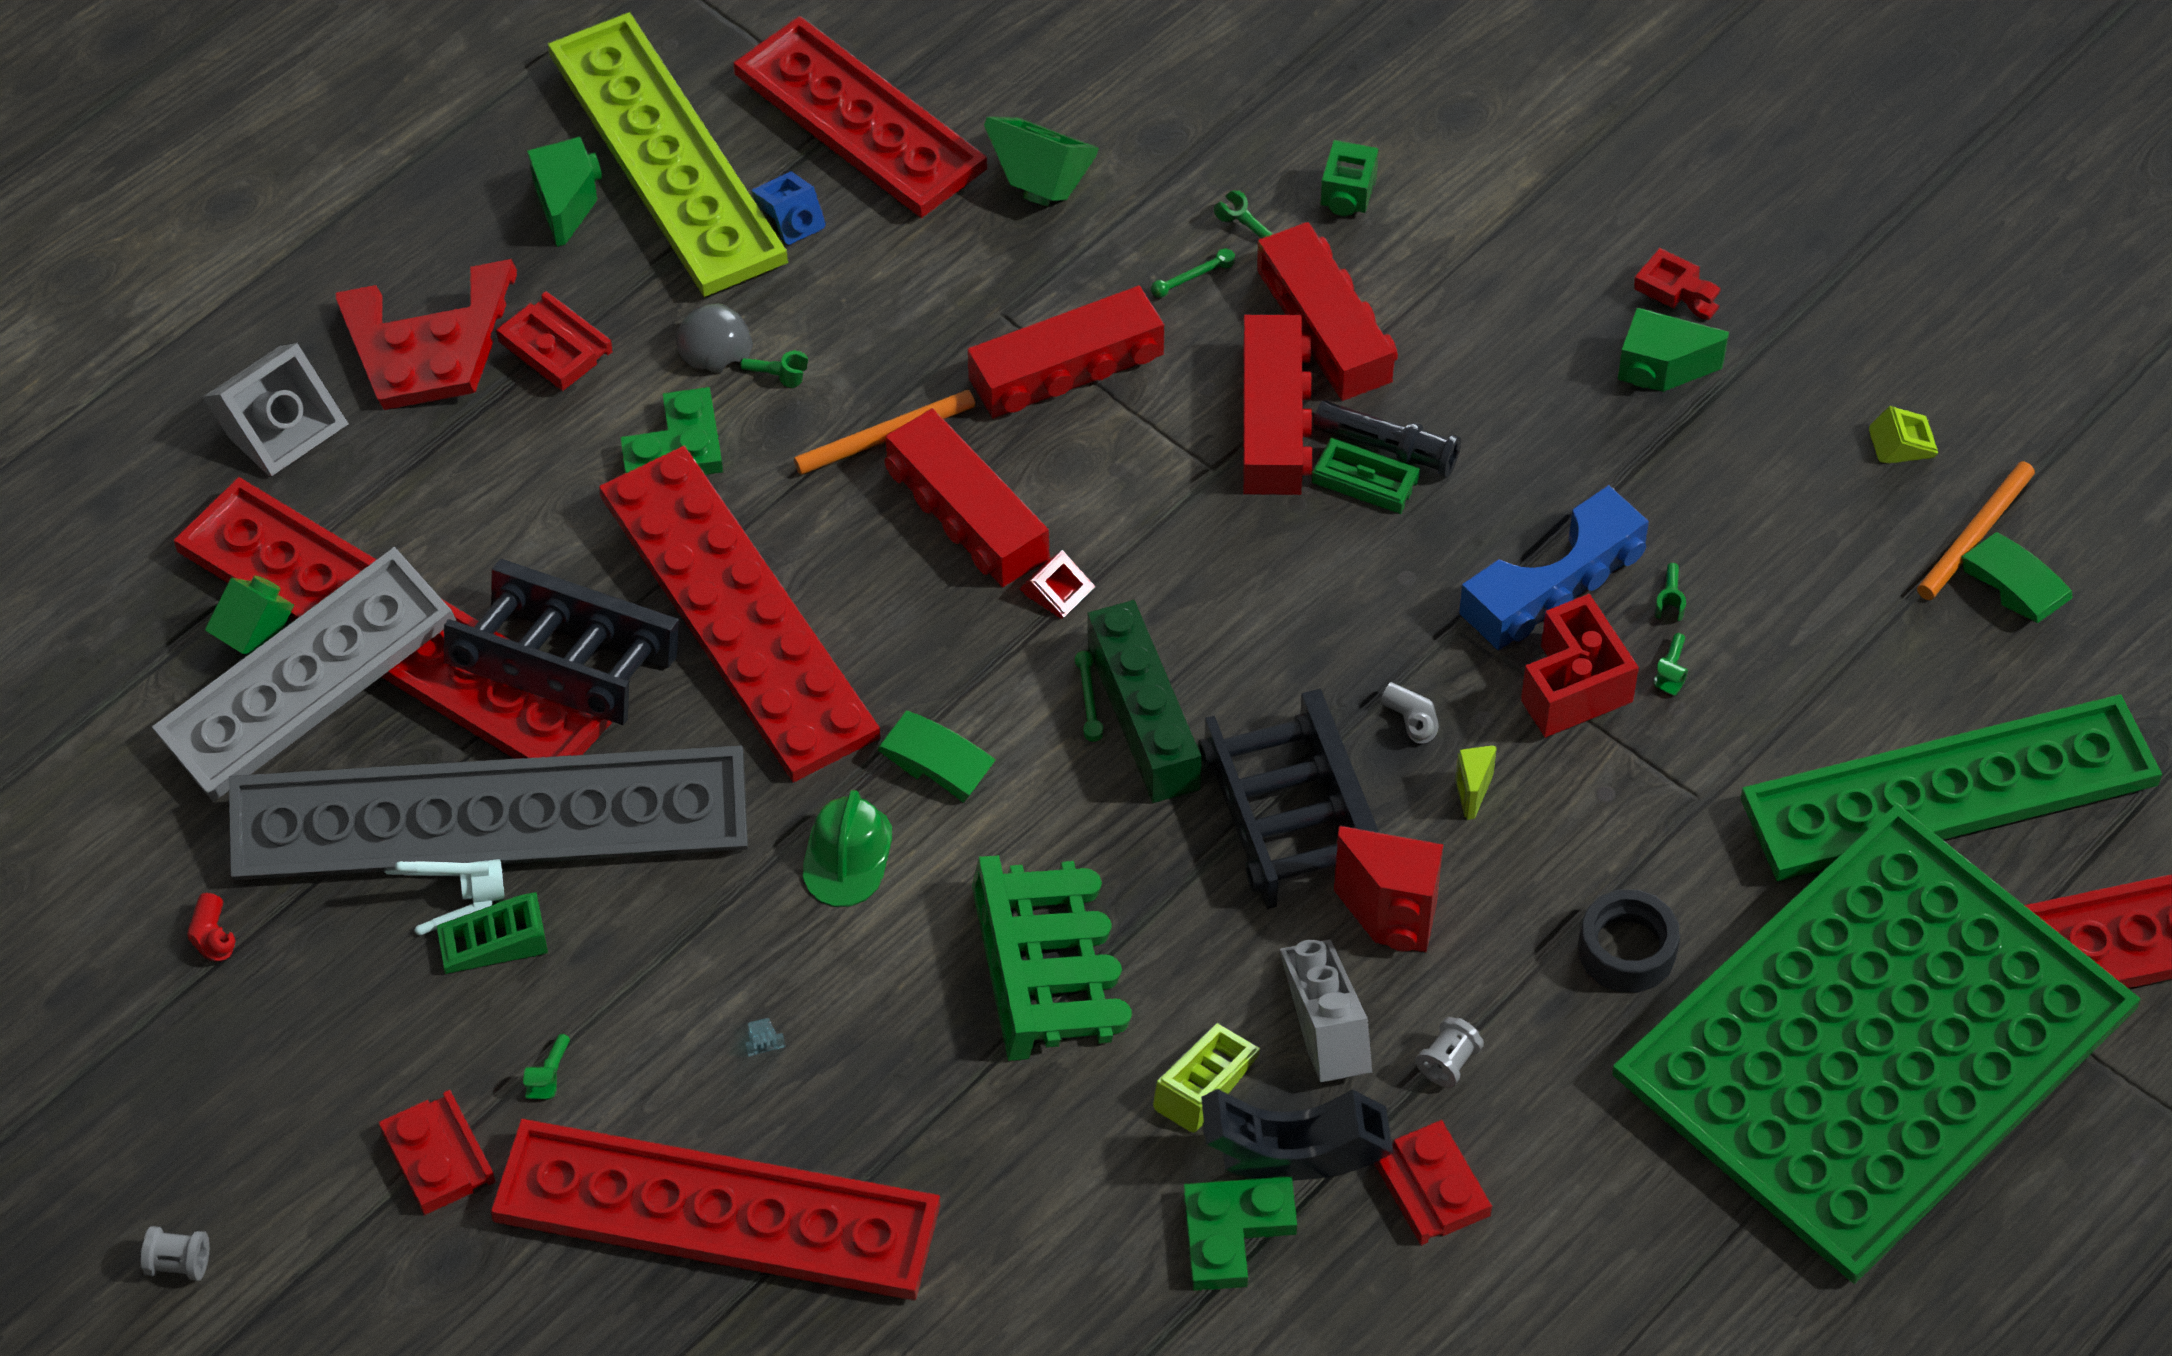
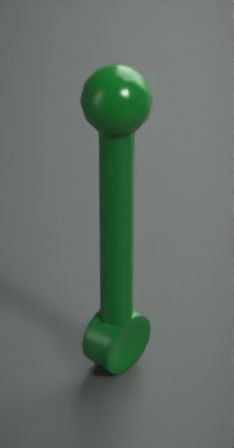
M1220 249L1215 259L1167 281L1156 280L1152 283L1151 293L1156 298H1163L1170 289L1217 267L1231 268L1234 265L1235 254L1230 249Z
M1082 650L1076 654L1074 662L1081 671L1087 716L1083 734L1088 741L1096 742L1103 737V725L1097 720L1090 670L1094 663L1092 653Z

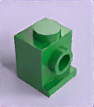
M1334 140L1322 178L1320 205L1328 206L1334 214L1339 216H1349L1355 211L1366 213L1372 189L1377 180L1379 148ZM1341 162L1362 165L1364 168L1359 170L1342 167Z

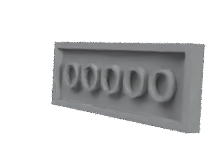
M393 547L153 725L152 728L208 797L215 802L229 791V776L251 775L444 630V624L448 619L456 621V618L445 602L402 554Z

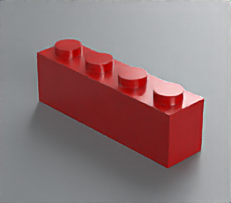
M1309 222L1259 239L1257 271L1286 315H1301L1302 335H1311V354L1341 401L1392 383L1394 361L1398 359L1396 345L1389 334L1383 335L1377 326L1374 312L1369 303L1366 301L1361 302L1355 293L1349 273L1346 269L1340 270L1333 259L1327 240L1324 237H1318Z
M1139 285L967 348L969 380L992 419L1009 412H1018L1033 403L1052 396H1061L1076 387L1095 380L1106 379L1114 373L1138 364L1149 363L1155 358L1164 355V323Z
M1244 315L1243 494L1301 495L1302 476H1312V447H1303V438H1311L1312 409H1302V400H1311V371H1302V363H1310L1311 335H1302L1301 315Z
M933 408L886 435L887 457L884 462L891 477L898 483L904 482L913 492L920 508L926 513L932 512L939 519L949 539L955 544L961 543L971 553L973 562L984 575L990 574L1002 587H1005L1050 559L1049 529Z

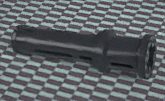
M1326 399L1319 404L1314 418V428L1317 430L1321 429L1359 443L1397 454V459L1402 463L1411 465L1414 462L1436 469L1439 476L1445 478L1451 475L1460 453L1461 437L1451 435L1447 438L1425 431L1423 425L1416 422L1413 424L1408 423L1405 427L1367 413L1331 403Z

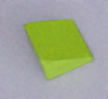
M1889 406L1869 426V432L1878 460L1882 463L1934 458L1938 454L1927 417L1924 415Z
M1495 746L1462 749L1458 754L1455 781L1464 817H1467V820L1475 819L1493 777L1497 750Z

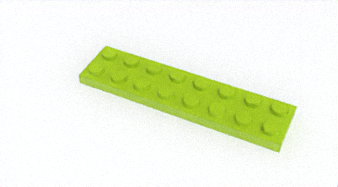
M630 12L548 43L551 59L704 297L788 263L787 250Z

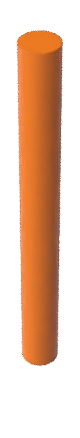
M968 389L798 455L793 458L795 467L800 475L811 472L886 442L887 434L931 408L943 419L974 408V398Z
M2021 461L2017 464L1917 587V592L1922 598L1926 600H1933L1963 563L1962 556L1978 545L2034 476L2035 470L2029 463Z

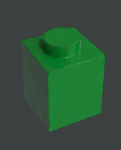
M256 575L253 576L251 581L231 578L205 631L242 654H250L283 629L294 604L279 596L281 588L265 578Z

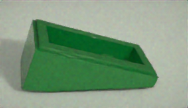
M537 892L516 896L437 925L445 974L548 953ZM526 924V929L517 932L516 925ZM506 928L507 936L497 939L496 929ZM485 932L487 943L477 946L475 934ZM465 936L467 950L457 953L454 938Z

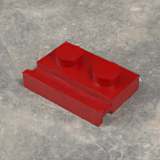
M545 291L541 295V301L535 305L532 303L527 305L496 329L499 343L560 390L564 391L596 366L599 357L603 354L610 355L613 352L612 343L599 330Z
M451 1090L443 1092L444 1097L429 1103L426 1100L379 1122L381 1132L424 1215L474 1193L473 1188L486 1182L488 1186L496 1183L494 1173Z
M1442 1120L1394 1139V1144H1392L1393 1154L1374 1163L1421 1246L1428 1243L1429 1238L1439 1234L1445 1236L1491 1216L1492 1205Z

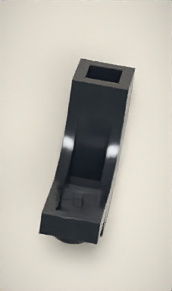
M1215 1089L1201 1097L1204 1119L1202 1129L1206 1138V1144L1223 1152L1225 1170L1240 1176L1253 1179L1292 1177V1181L1328 1178L1361 1169L1393 1154L1386 1106L1353 1089L1322 1105L1291 1112L1262 1110L1219 1089Z

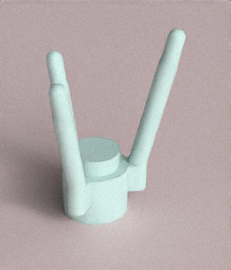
M500 859L469 863L400 861L395 864L396 870L384 871L388 875L460 876L462 898H473V904L416 926L415 933L417 935L437 930V925L491 906L492 901L505 900Z

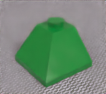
M986 117L984 127L1010 185L1025 190L1023 198L1045 206H1049L1051 200H1067L1096 158L1099 150L1098 147L1021 118Z

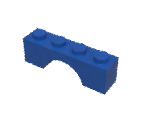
M1608 485L1572 510L1569 532L1572 551L1566 557L1554 564L1535 568L1520 567L1500 559L1462 584L1459 614L1498 651L1514 640L1521 641L1533 631L1538 623L1544 620L1545 611L1572 601L1586 590H1596L1618 568L1623 565L1630 566L1634 564L1646 549L1645 543L1649 521Z

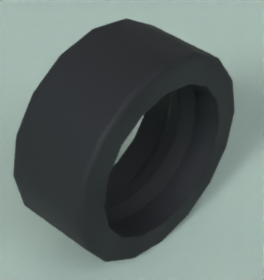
M1618 889L1603 894L1588 906L1581 921L1578 939L1579 959L1586 973L1601 986L1618 992L1635 993L1654 988L1670 975L1675 964L1680 943L1679 923L1671 908L1657 896L1640 890ZM1618 921L1635 922L1651 930L1658 937L1660 947L1652 957L1640 961L1623 960L1612 956L1600 946L1598 934L1604 926Z

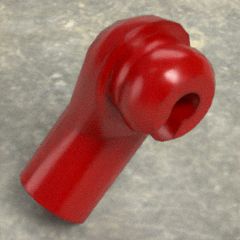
M202 893L198 897L187 937L204 958L215 962L223 961L231 956L236 940L231 931L226 934L223 928L217 925L224 904L223 900L215 894Z

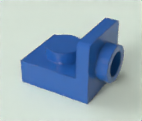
M793 172L786 173L751 190L758 208L775 219L781 239L788 245L816 233L826 226L814 186Z

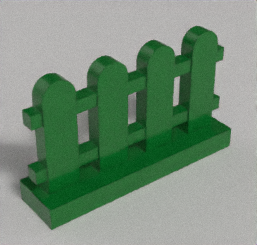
M999 855L978 858L972 882V891L1008 1061L1029 1059L1034 1040L1044 1039L1046 1048L1059 1047L1061 1038L1097 1035L1098 1044L1111 1043L1113 1034L1121 1033L1127 1029L1132 1016L1131 1008L1125 1001L1105 999L1103 992L1104 989H1111L1118 983L1122 970L1120 962L1111 955H1095L1093 946L1101 945L1107 941L1112 927L1111 921L1102 912H1085L1083 904L1091 902L1098 897L1102 884L1101 877L1092 869H1076L1074 861L1061 862L1059 870L1024 872L1023 864L1010 865L1008 873L1003 874ZM1068 905L1069 913L1033 915L1032 906ZM1010 908H1016L1017 917H1012ZM1077 947L1079 955L1076 957L1043 959L1041 950ZM1020 951H1025L1027 960H1021ZM1087 991L1089 999L1088 1001L1053 1003L1051 994ZM1029 995H1035V1005H1031Z

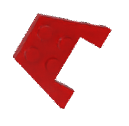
M511 259L470 267L471 306L382 324V294L376 285L336 293L337 303L376 397L384 410L476 392L493 344L490 338L496 319L502 318L507 304L504 297L509 284L514 285L517 277V269Z

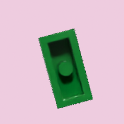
M581 137L527 151L532 182L556 247L566 245L597 201L595 181L602 179L601 170L596 154H587Z
M1637 308L1621 351L1617 380L1632 383L1638 387H1647L1664 392L1721 370L1725 360L1729 332Z

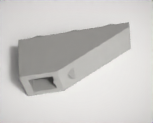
M1331 939L1324 941L1305 940L1296 946L1281 948V959L1308 1055L1320 1082L1372 1073L1368 1018Z

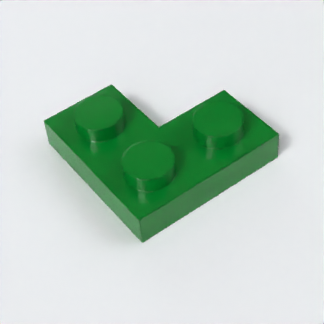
M710 387L662 393L668 430L620 437L626 473L684 445L705 475L723 473Z
M1292 1177L1184 1184L1193 1291L1248 1287L1244 1239L1297 1235Z

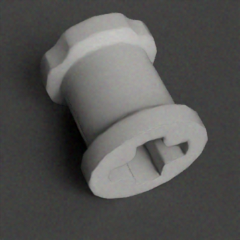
M1449 1016L1441 1022L1439 1027L1440 1034L1431 1047L1423 1049L1416 1057L1417 1067L1422 1074L1430 1081L1446 1088L1457 1084L1460 1079L1459 1070L1469 1056L1479 1053L1484 1045L1483 1039L1471 1024L1460 1018ZM1450 1049L1453 1050L1451 1054H1447Z
M149 1227L141 1250V1268L144 1275L154 1276L158 1271L187 1274L189 1280H201L206 1271L209 1258L208 1234L203 1231H196L192 1236L164 1233L161 1227Z

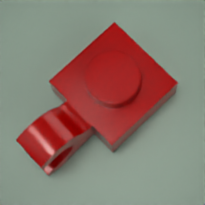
M1659 248L1635 276L1634 290L1673 309L1682 300L1694 315L1703 320H1710L1719 309V305L1713 302V300L1719 295L1721 289L1710 281L1699 279V266L1664 249Z

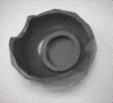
M722 304L704 305L691 311L679 326L675 339L679 354L684 362L694 369H707L719 374L723 372L725 366L733 361L742 363L743 358H749L753 346L749 329L743 318L737 312Z

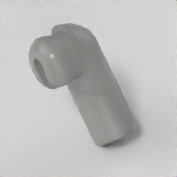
M1390 682L1382 695L1381 705L1403 715L1410 739L1421 744L1428 743L1436 736L1439 729L1434 704L1428 698Z

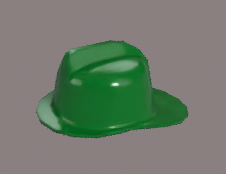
M851 790L848 797H841L830 801L821 809L812 827L803 863V880L809 893L821 903L833 907L854 906L866 901L878 890L884 877L892 843V826L887 816L867 800L861 799L857 790Z

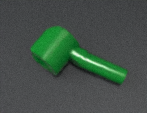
M1233 190L1225 195L1226 199L1234 205L1235 211L1229 209L1223 202H1218L1214 206V214L1223 222H1232L1237 219L1260 239L1273 235L1247 210L1248 201L1245 194L1241 191Z
M793 350L785 353L781 362L743 358L741 368L742 370L777 375L784 386L795 388L802 383L803 371L807 370L808 357L800 351Z
M1669 563L1667 565L1665 589L1658 594L1654 610L1655 617L1658 619L1661 618L1662 607L1665 605H1672L1679 611L1677 621H1681L1684 616L1686 597L1678 590L1679 566L1676 563Z
M1681 633L1674 634L1668 654L1658 662V673L1653 680L1655 687L1673 696H1676L1680 691L1688 674V669L1678 665L1685 642V636Z
M559 1034L547 1059H545L544 1067H525L523 1083L527 1087L526 1099H551L555 1096L557 1070L570 1042V1038L567 1035Z

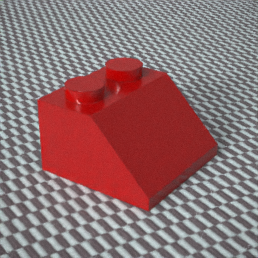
M1340 826L1337 841L1334 892L1375 943L1388 945L1398 951L1416 950L1427 952L1438 899L1443 844Z

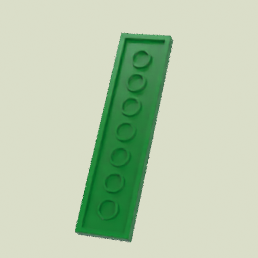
M2119 694L1742 787L1740 800L1775 879L1780 881L1826 869L1896 803L1944 840L2159 786L2162 773L2122 695Z

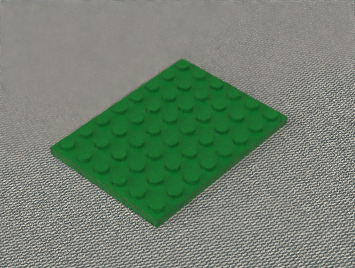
M1896 803L1613 1065L1612 1076L1850 1282L1855 1284L2137 1010L2141 998Z

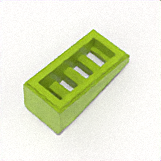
M1216 1023L1157 1081L1153 1102L1154 1109L1188 1131L1195 1133L1204 1121L1201 1097L1215 1089L1229 1094L1258 1058L1260 1048ZM1217 1049L1234 1060L1229 1062L1212 1051ZM1202 1064L1217 1072L1218 1075L1210 1071L1209 1069L1203 1067ZM1189 1079L1198 1084L1199 1086L1203 1087L1204 1089H1201L1195 1084L1189 1082Z

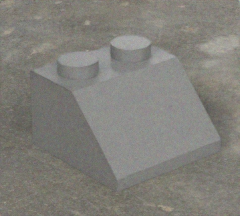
M298 343L277 347L203 396V399L227 436L268 476H273L348 425L345 417Z

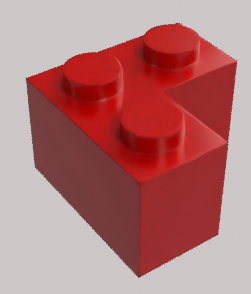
M1590 593L1545 611L1541 647L1548 657L1525 665L1521 695L1523 705L1544 737L1632 703L1639 667Z

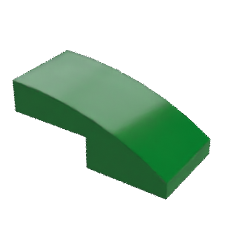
M1998 532L1962 556L1965 573L1999 589L2003 606L2036 623L2042 621L2073 598L2072 590L2048 566L2025 548Z
M907 710L877 749L918 780L922 773H924L963 803L996 760L981 748L950 729Z

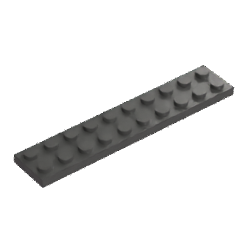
M743 746L229 776L231 877L234 880L384 872L396 870L395 864L400 861L469 863L500 859L501 864L748 850Z

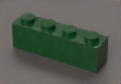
M1135 599L1087 612L1089 652L1093 655L1094 664L1152 803L1201 790L1200 751Z

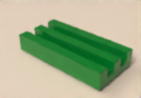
M1330 438L1312 472V483L1401 514L1405 507L1406 499L1409 500L1412 494L1413 485L1416 486L1419 481L1420 469ZM1334 457V458H1337V459H1339V460H1342V461H1345V462H1348V463L1357 465V468H1356V467H1353V466H1350V465H1348V464H1345V463H1342V462L1333 460L1332 458ZM1375 472L1402 481V483L1376 475Z

